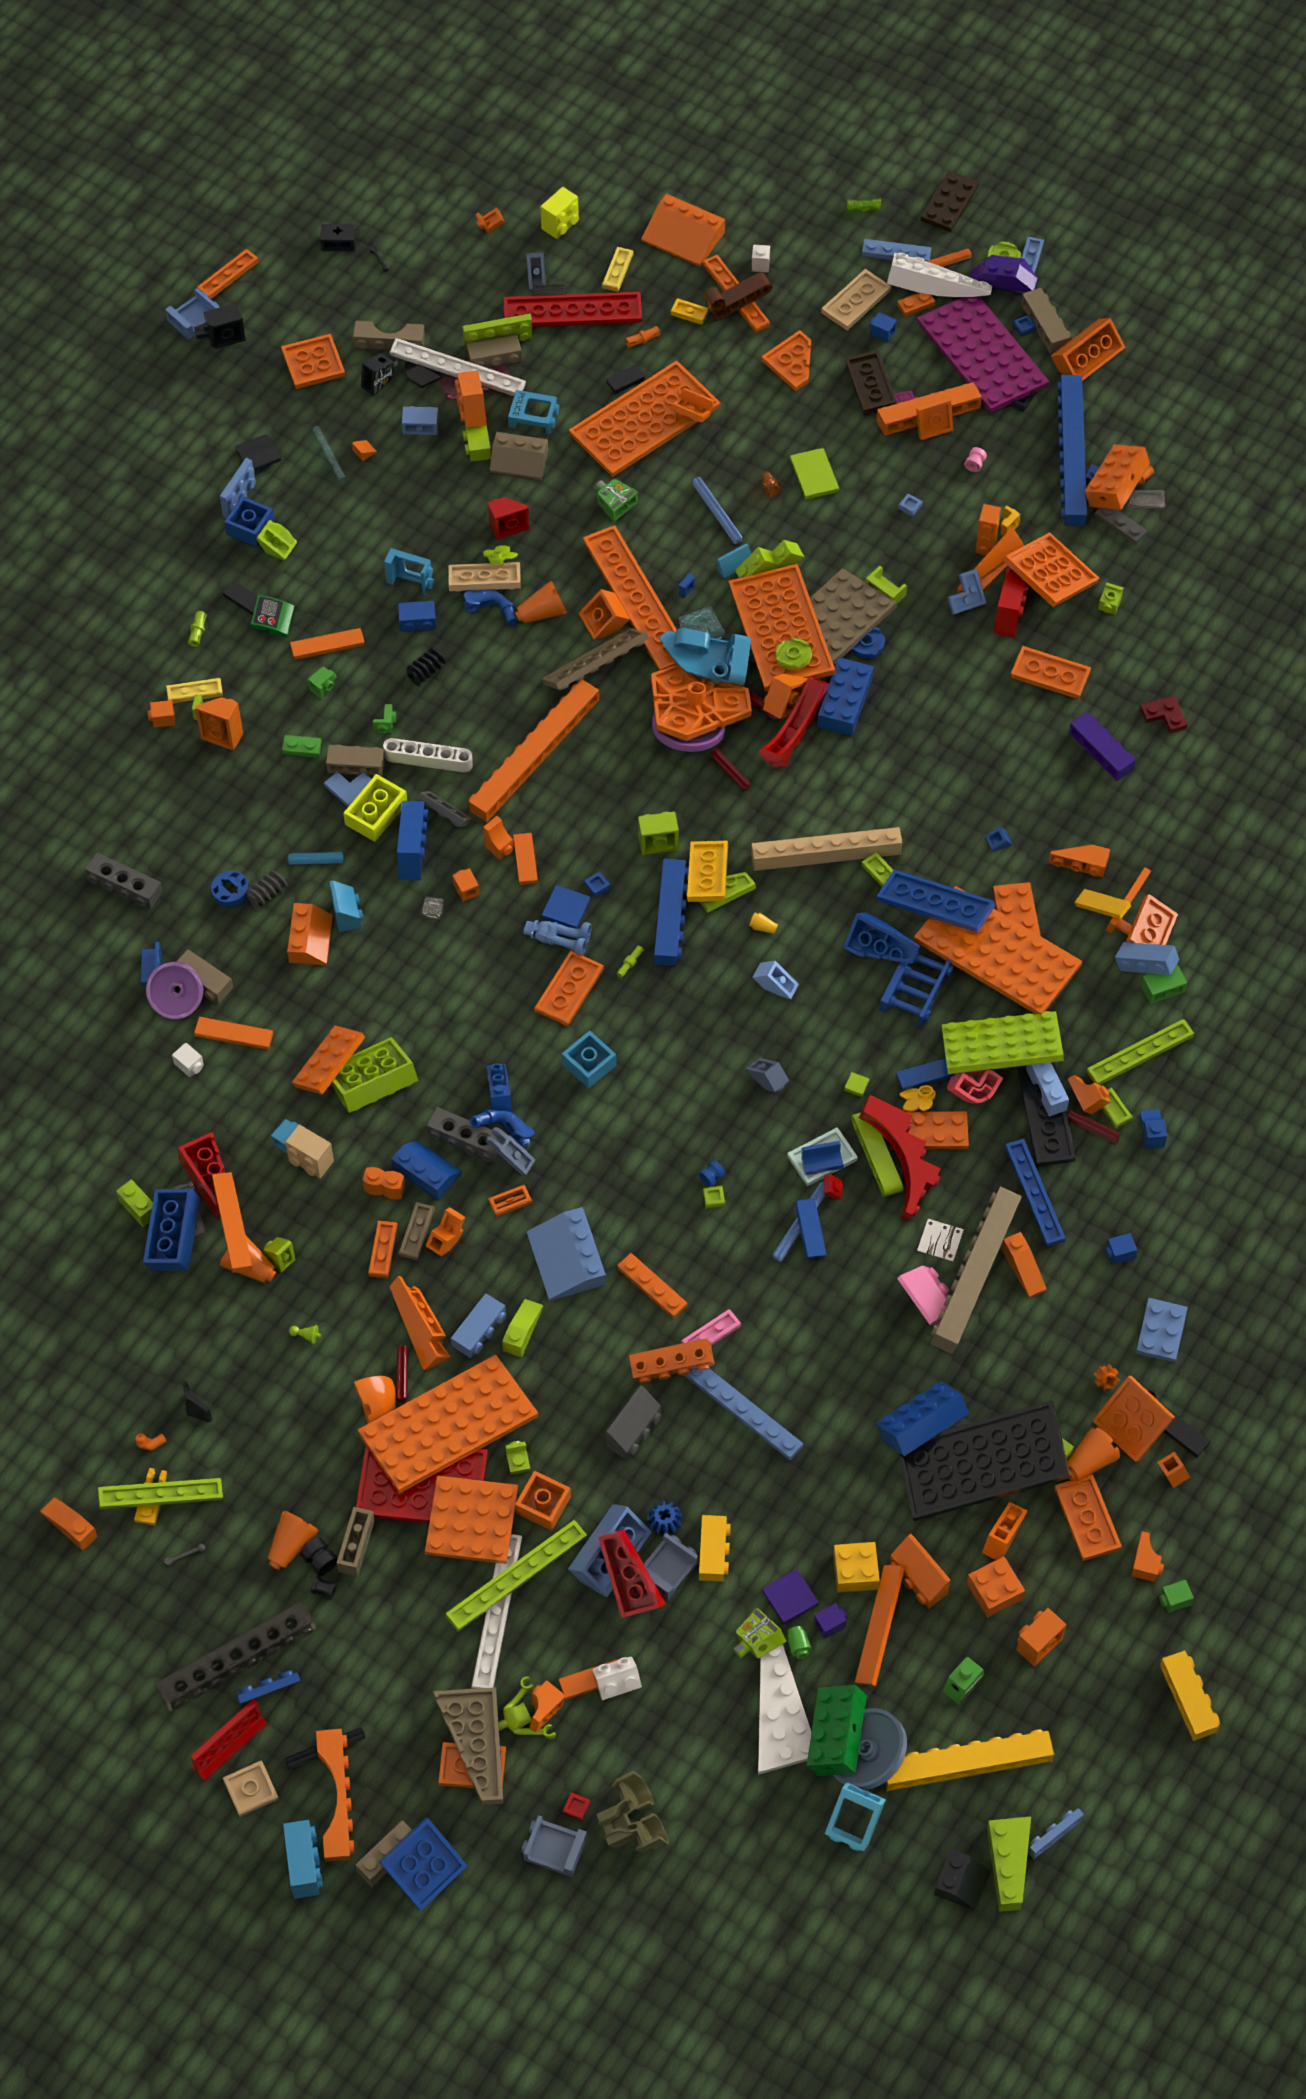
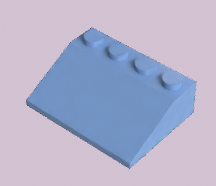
M583 1207L563 1212L527 1231L549 1301L606 1285V1274Z

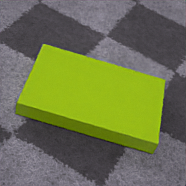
M824 448L790 455V461L805 500L839 492V486Z

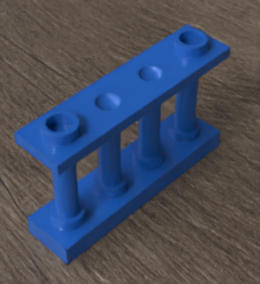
M918 952L914 963L919 962L941 971L938 980L912 970V967H910L911 963L900 962L880 1001L879 1010L887 1013L889 1007L895 1006L919 1016L918 1026L922 1027L924 1021L929 1020L932 1012L930 1009L946 977L951 976L954 966H952L950 960H947L944 965L919 955ZM910 976L934 987L931 993L928 994L905 985L903 982L904 977ZM902 991L925 1000L926 1003L923 1009L896 999V993Z

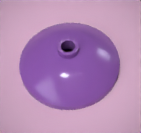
M168 962L157 967L150 975L146 987L147 998L151 1007L161 1016L170 1019H180L189 1016L199 1007L203 997V984L197 972L187 964ZM176 986L181 988L179 993L175 991Z

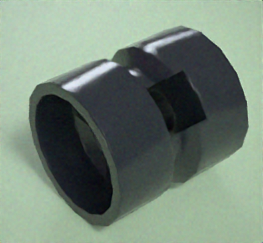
M316 1537L309 1541L300 1552L307 1563H311L310 1566L317 1576H323L330 1572L337 1565L338 1557L332 1550H327L328 1545L322 1537Z

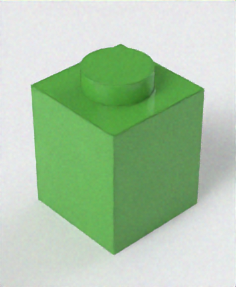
M1183 1580L1163 1587L1159 1599L1161 1605L1166 1607L1168 1613L1191 1606L1194 1597L1187 1581Z

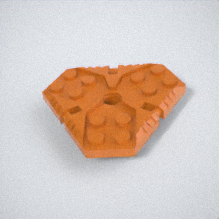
M678 664L651 674L655 724L658 731L688 741L714 731L717 727L722 728L751 716L752 709L748 688L726 682L715 684L710 679L685 672Z

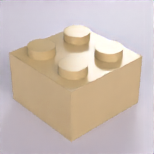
M300 1124L286 1140L290 1163L296 1167H302L311 1176L315 1175L321 1179L334 1162L331 1143Z

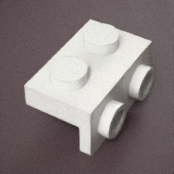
M624 1657L618 1661L602 1664L593 1669L602 1700L642 1687L638 1669L632 1657Z

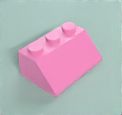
M920 1266L900 1275L897 1279L928 1323L933 1326L935 1324L939 1326L940 1321L937 1318L942 1309L946 1310L947 1306H944V1302L950 1290L944 1283L939 1281V1275L935 1269Z

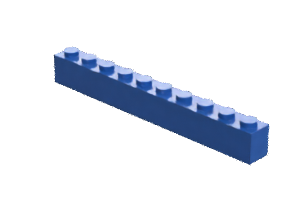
M1061 375L1060 382H1057V392H1060V396L1057 397V406H1060V409H1058V420H1061V423L1058 424V434H1061L1058 447L1062 448V451H1059V462H1062V465L1059 467V476L1063 478L1060 479V490H1063V493L1060 494V504H1063L1060 516L1064 518V525L1085 526L1087 504L1085 494L1086 474L1082 375Z

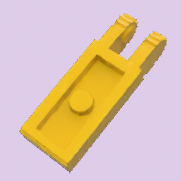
M149 1468L144 1484L153 1482L155 1476L154 1468ZM161 1471L159 1483L166 1482L167 1471ZM160 1505L138 1506L134 1521L155 1526Z

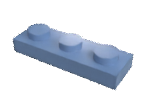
M1078 1808L1074 1812L1072 1810L1068 1811L1062 1817L1063 1821L1058 1825L1056 1823L1052 1824L1046 1830V1834L1043 1837L1037 1836L1030 1842L1028 1854L1033 1860L1082 1821L1084 1814Z

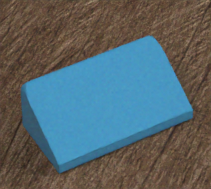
M744 544L717 559V570L724 578L736 573L735 569L751 555L749 545Z

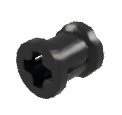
M317 1576L313 1582L311 1593L326 1596L328 1600H331L336 1592L337 1583L322 1580L320 1576Z

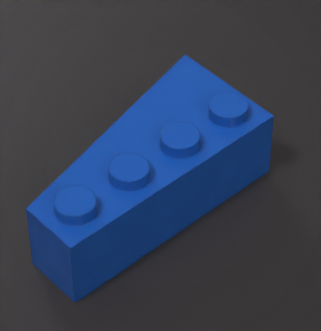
M402 801L397 848L399 879L421 880L422 859L425 857V848L423 846H426V835L424 833H427V822L425 820H428V809H425L424 801Z

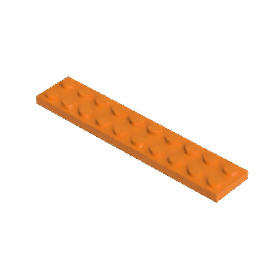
M614 525L583 537V543L610 589L617 595L630 618L631 625L634 629L647 633L648 639L643 641V645L658 671L676 665L677 663L659 638L667 631L676 632L677 629L616 526Z

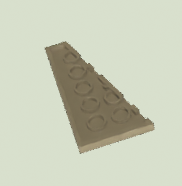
M496 1687L433 1691L435 1701L481 1804H502L503 1789Z

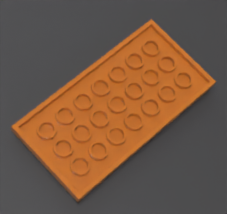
M675 361L569 429V435L606 472L614 477L697 423L691 418L681 416L671 410L672 404L680 398L683 388L714 400L712 412L721 407V402L678 361Z
M798 564L728 581L745 634L751 637L750 649L765 692L770 689L771 679L781 674L803 678H822L836 674ZM792 638L806 641L812 651L810 663L799 670H787L781 667L776 660V649L781 642L785 640L786 642L790 641Z
M957 886L954 887L955 889L964 891ZM996 909L992 910L978 933L929 918L914 936L913 940L946 961L950 960L951 964L1034 1014L1046 1012L1082 965L1080 959Z
M494 1355L359 1428L358 1434L400 1494L538 1418V1412L497 1355Z

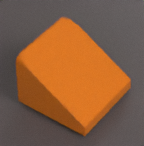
M367 440L352 443V450L362 461L377 453Z

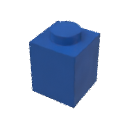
M878 312L876 317L870 320V335L888 343L896 332L897 320Z
M1131 1233L1108 1239L1105 1253L1107 1258L1111 1259L1113 1265L1136 1258L1137 1248Z

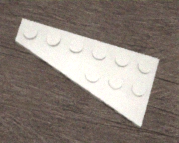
M783 1644L761 1657L758 1775L805 1762L808 1758L811 1729Z

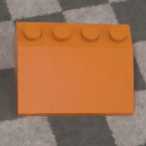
M666 194L658 204L641 241L700 267L724 235L725 219Z

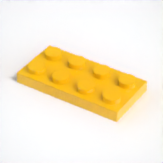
M698 841L690 843L688 902L725 901L728 841Z

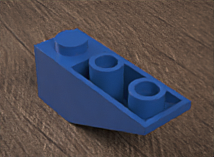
M497 1063L487 1066L492 1110L512 1112L506 1064Z

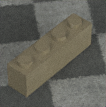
M1042 288L1022 294L1021 306L1037 326L1036 331L1049 353H1055L1071 340L1070 332L1064 327L1063 320L1058 317L1056 308L1051 305L1048 295L1043 292Z

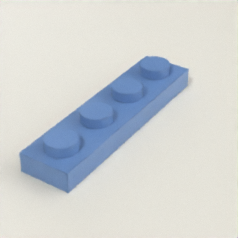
M864 239L862 256L893 260L894 253H905L908 257H920L925 261H929L932 247Z

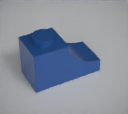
M1160 1110L1140 1111L1139 1116L1145 1149L1165 1147L1167 1132L1165 1121L1160 1115Z

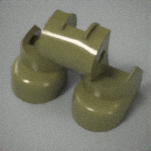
M635 1771L617 1778L611 1787L617 1792L621 1802L597 1814L598 1824L604 1828L606 1833L604 1839L610 1847H619L636 1839L639 1845L636 1847V1851L639 1853H644L650 1849L658 1850L668 1845L667 1833L656 1814L652 1813L633 1823L630 1822L628 1817L635 1810L643 1811L654 1805L652 1795L644 1779Z

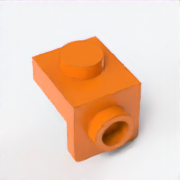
M497 207L483 217L479 212L476 214L478 219L476 221L477 225L488 234L505 223Z

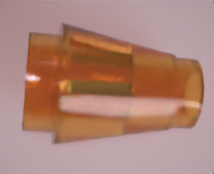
M769 471L764 472L761 478L765 494L775 497L781 492V484Z

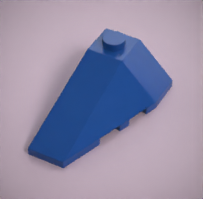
M864 912L855 915L843 948L858 956L914 963L920 946L883 920Z

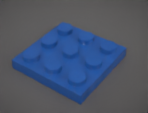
M288 1670L278 1674L279 1679L274 1681L272 1678H267L258 1682L260 1685L253 1688L252 1685L241 1688L239 1689L240 1694L236 1695L238 1703L241 1704L301 1681L299 1675L296 1672L293 1673L292 1670Z
M427 1817L379 1861L381 1866L420 1911L467 1867V1864Z

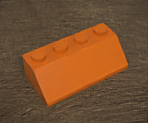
M1104 318L1095 321L1052 354L1051 357L1059 372L1063 375H1082L1083 381L1126 347L1111 318Z

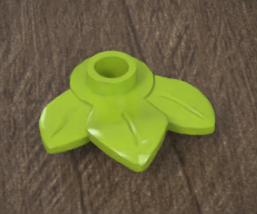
M500 545L495 547L494 550H484L483 556L488 558L491 565H502L505 559H513L518 556V553L510 552V547L506 545Z

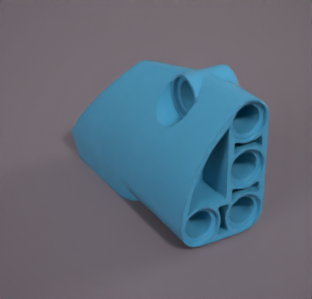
M679 628L676 632L667 631L659 638L674 661L685 672L710 679L715 684L726 682L744 686L751 637L732 634L730 640L725 641L710 638V634L706 632Z

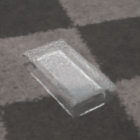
M1133 490L1129 497V508H1165V491Z

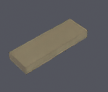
M415 1203L399 1250V1256L418 1261L435 1206Z

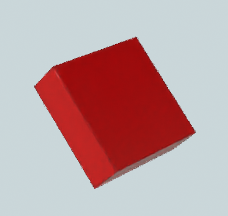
M571 1792L563 1809V1814L583 1821L591 1800Z

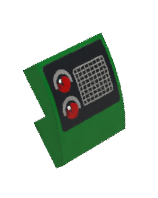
M258 595L251 628L269 630L270 635L288 637L295 608L294 605L276 598Z

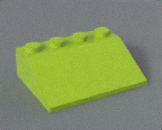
M390 1037L353 1054L331 1085L344 1107L350 1113L370 1103H374L387 1095H392L404 1087H409L419 1080L413 1062L395 1040Z

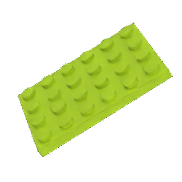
M1056 1011L942 1024L948 1074L1064 1061Z

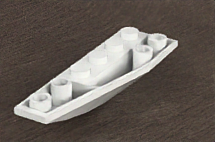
M894 253L887 284L936 296L990 295L992 286L987 282L978 281L927 262L920 257H908L905 253Z

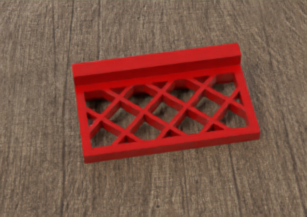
M255 1699L251 1700L190 1756L192 1760L190 1767L204 1782L268 1725L261 1715L258 1702Z

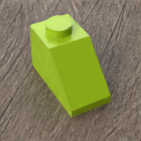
M277 1237L273 1241H269L263 1249L264 1255L281 1273L295 1261L293 1245L290 1240Z

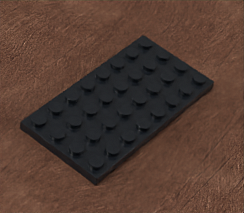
M1052 1400L942 1431L907 1455L903 1456L899 1453L911 1515L914 1521L1071 1478L1055 1405Z

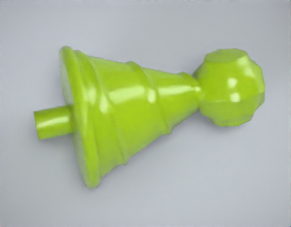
M317 1325L300 1330L297 1326H292L289 1329L291 1336L299 1334L312 1344H315L317 1337H321V1334L318 1333Z

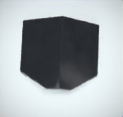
M409 361L405 362L404 373L421 388L442 379L439 371Z
M186 1381L183 1382L187 1415L210 1423L212 1421L210 1409L201 1402L190 1389Z

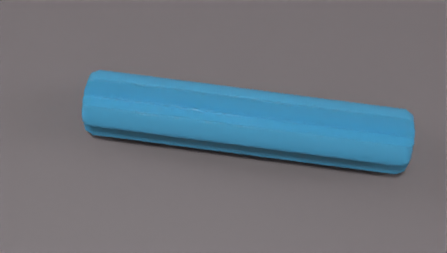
M291 853L288 855V863L290 865L343 863V853Z

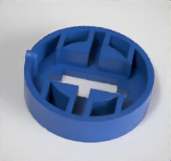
M223 872L216 876L211 884L213 898L222 906L234 907L241 903L244 904V901L247 899L246 890L249 888L247 878L240 872ZM222 881L232 883L237 887L238 893L235 894L233 892L231 894L222 886Z

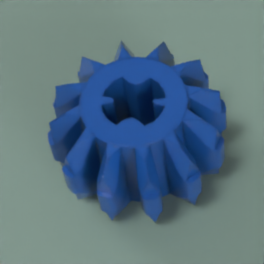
M663 1500L661 1506L655 1503L654 1509H649L650 1516L647 1517V1522L651 1523L650 1529H656L657 1535L662 1531L664 1534H668V1531L675 1533V1527L680 1528V1520H682L679 1507H673L672 1501L665 1505Z

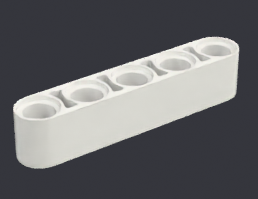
M394 738L387 739L383 744L385 759L389 762L457 772H468L473 767L472 753L468 749Z

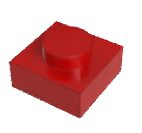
M831 1174L824 1176V1194L834 1200L842 1199V1180Z

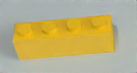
M1182 1651L1162 1658L1160 1663L1161 1670L1192 1740L1195 1741L1215 1734L1220 1721L1218 1715L1213 1713L1210 1707L1211 1700L1209 1695L1204 1694L1201 1677L1196 1675L1193 1669L1195 1665L1192 1657L1188 1656L1186 1651Z

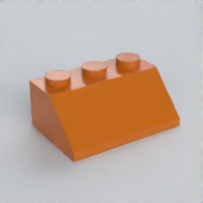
M220 697L197 705L195 710L201 739L234 751L243 735L238 703L232 699Z
M294 903L287 950L289 963L327 965L333 921L332 914L313 904Z
M909 1534L891 1554L890 1565H899L905 1568L903 1574L904 1585L909 1590L912 1589L916 1594L918 1602L921 1605L925 1604L929 1609L948 1595L950 1579L916 1538Z

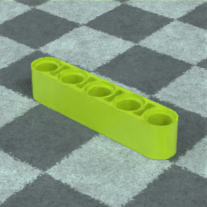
M860 1113L851 1115L852 1124L883 1197L903 1192L901 1179L882 1134L870 1124L859 1118Z

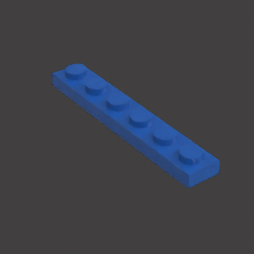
M1021 1139L1005 1144V1149L1046 1247L1065 1242V1235L1025 1140Z

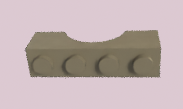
M356 321L353 335L354 348L391 350L396 338L424 347V325L406 324L398 332L384 333L379 331L372 321Z

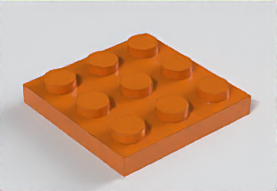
M331 334L281 346L295 389L346 377Z
M1128 1376L1092 1421L1105 1431L1135 1462H1139L1175 1416L1132 1376Z

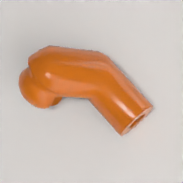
M138 1434L135 1438L136 1445L139 1448L150 1451L167 1442L163 1434L153 1439L147 1438L144 1434Z

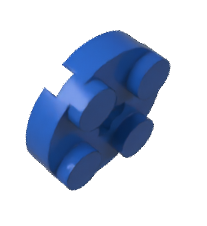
M875 626L850 651L861 658L875 659L884 649L885 637L881 630ZM866 639H869V640H870V641H869L870 643H869V644H865V643L862 642V641H866Z

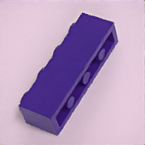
M1086 712L1070 723L1069 734L1116 781L1134 770L1135 759L1133 755L1128 753L1121 743L1115 740L1109 731L1098 723L1094 716Z

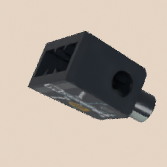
M378 354L362 363L361 388L373 396L392 380L393 368L398 365L397 360L394 357L388 358L383 354Z

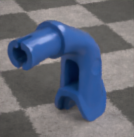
M474 590L464 593V607L468 613L476 612L485 606L498 605L501 612L505 615L508 625L517 624L518 619L514 611V604L498 591L481 590L475 592Z
M487 1109L470 1119V1124L473 1128H478L485 1124H501L523 1148L529 1146V1138L535 1135L531 1127L527 1126L517 1115L509 1111Z

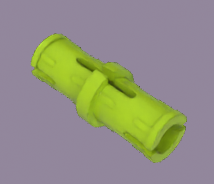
M197 611L194 622L190 626L191 634L188 644L192 647H198L200 644L201 635L205 630L204 623L207 617L205 612Z

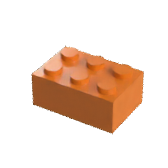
M478 370L457 373L458 380H455L461 422H465L466 428L487 425L484 395Z

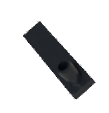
M1153 1389L1147 1390L1153 1397L1157 1398L1156 1391ZM1164 1406L1175 1418L1163 1432L1198 1458L1210 1444V1440Z

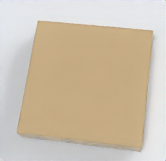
M262 1760L223 1777L239 1817L279 1799Z

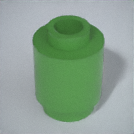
M802 1626L790 1628L787 1631L788 1635L786 1638L792 1656L797 1657V1659L808 1657L812 1648L807 1632Z

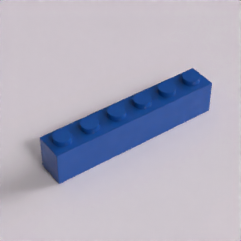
M663 859L654 965L677 966V960L681 959L682 948H679V943H683V932L680 931V927H684L685 915H682V910L686 911V899H683V894L687 895L688 883H685V879H688L689 874L686 860Z

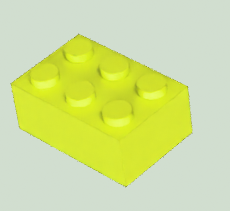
M376 774L345 810V825L376 842L401 812L402 801H407L406 791Z

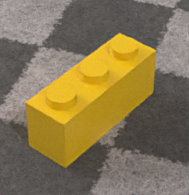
M702 1515L699 1581L724 1582V1575H728L729 1562H725V1555H729L730 1543H726V1536H730L731 1524H726L727 1516Z

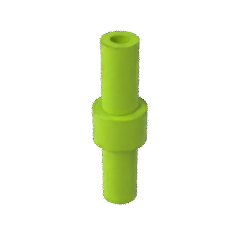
M637 946L632 954L625 958L624 964L616 973L618 977L623 978L626 972L637 963V958L644 951L641 946Z

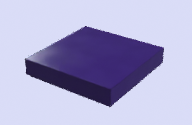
M798 1569L762 1588L763 1594L783 1625L819 1605L818 1600Z

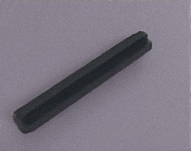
M361 1727L342 1734L347 1736V1746L365 1739V1733ZM317 1745L286 1757L285 1763L287 1768L293 1769L319 1758Z

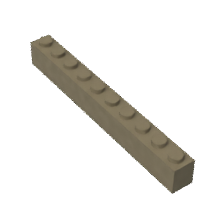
M1001 1186L997 1193L993 1192L989 1203L992 1205L991 1207H986L982 1216L986 1219L984 1222L980 1221L976 1230L979 1235H974L970 1246L973 1248L971 1251H967L963 1259L966 1264L965 1266L961 1264L957 1276L960 1278L959 1280L955 1279L950 1290L953 1291V1294H948L944 1302V1306H947L946 1310L942 1309L937 1318L940 1321L939 1326L935 1324L930 1334L933 1336L931 1345L951 1354L955 1351L1022 1196Z

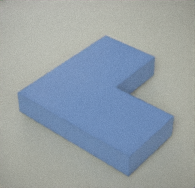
M977 569L959 574L963 592L947 597L952 614L987 604Z
M337 772L324 782V786L349 807L371 781V778L363 772L352 782H348Z

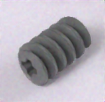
M270 871L269 875H265L263 880L260 879L258 881V884H253L252 889L248 888L246 894L252 906L256 910H260L259 903L265 906L264 899L270 902L272 900L270 895L277 897L276 890L282 893L283 889L281 886L287 889L288 884L279 873Z

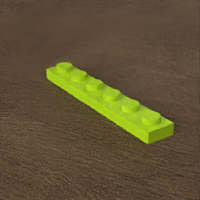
M1182 1019L1087 1068L1086 1072L1094 1083L1101 1085L1192 1038L1194 1032L1187 1022Z
M221 1478L98 1487L99 1509L223 1499Z

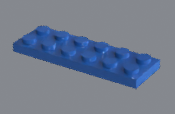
M895 869L877 895V900L976 933L980 931L995 907V902Z

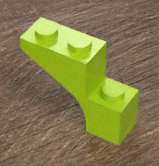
M783 540L773 551L758 547L735 571L738 577L741 578L798 564L804 558V555L797 543Z

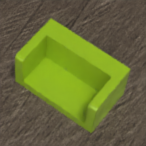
M879 566L866 578V583L898 604L906 596L907 585L903 584L898 588L882 576L883 568Z

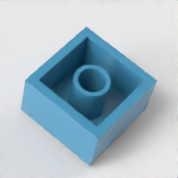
M589 1030L562 1053V1065L589 1089L616 1066V1054Z

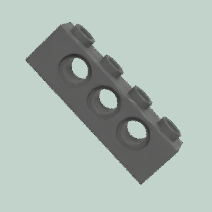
M98 852L85 868L87 879L91 883L102 885L106 890L119 893L125 899L134 900L142 907L152 908L163 892L160 881Z
M439 1107L436 1108L427 1124V1133L432 1139L442 1140L451 1147H458L470 1155L480 1156L486 1162L498 1163L501 1156L496 1152V1149L491 1148L489 1144L485 1146L480 1145L481 1143H486L487 1137L490 1136L499 1143L502 1142V1140L493 1135L491 1129L484 1126L473 1128L470 1120ZM452 1128L453 1130L446 1131L445 1129ZM465 1135L470 1136L469 1138H462Z

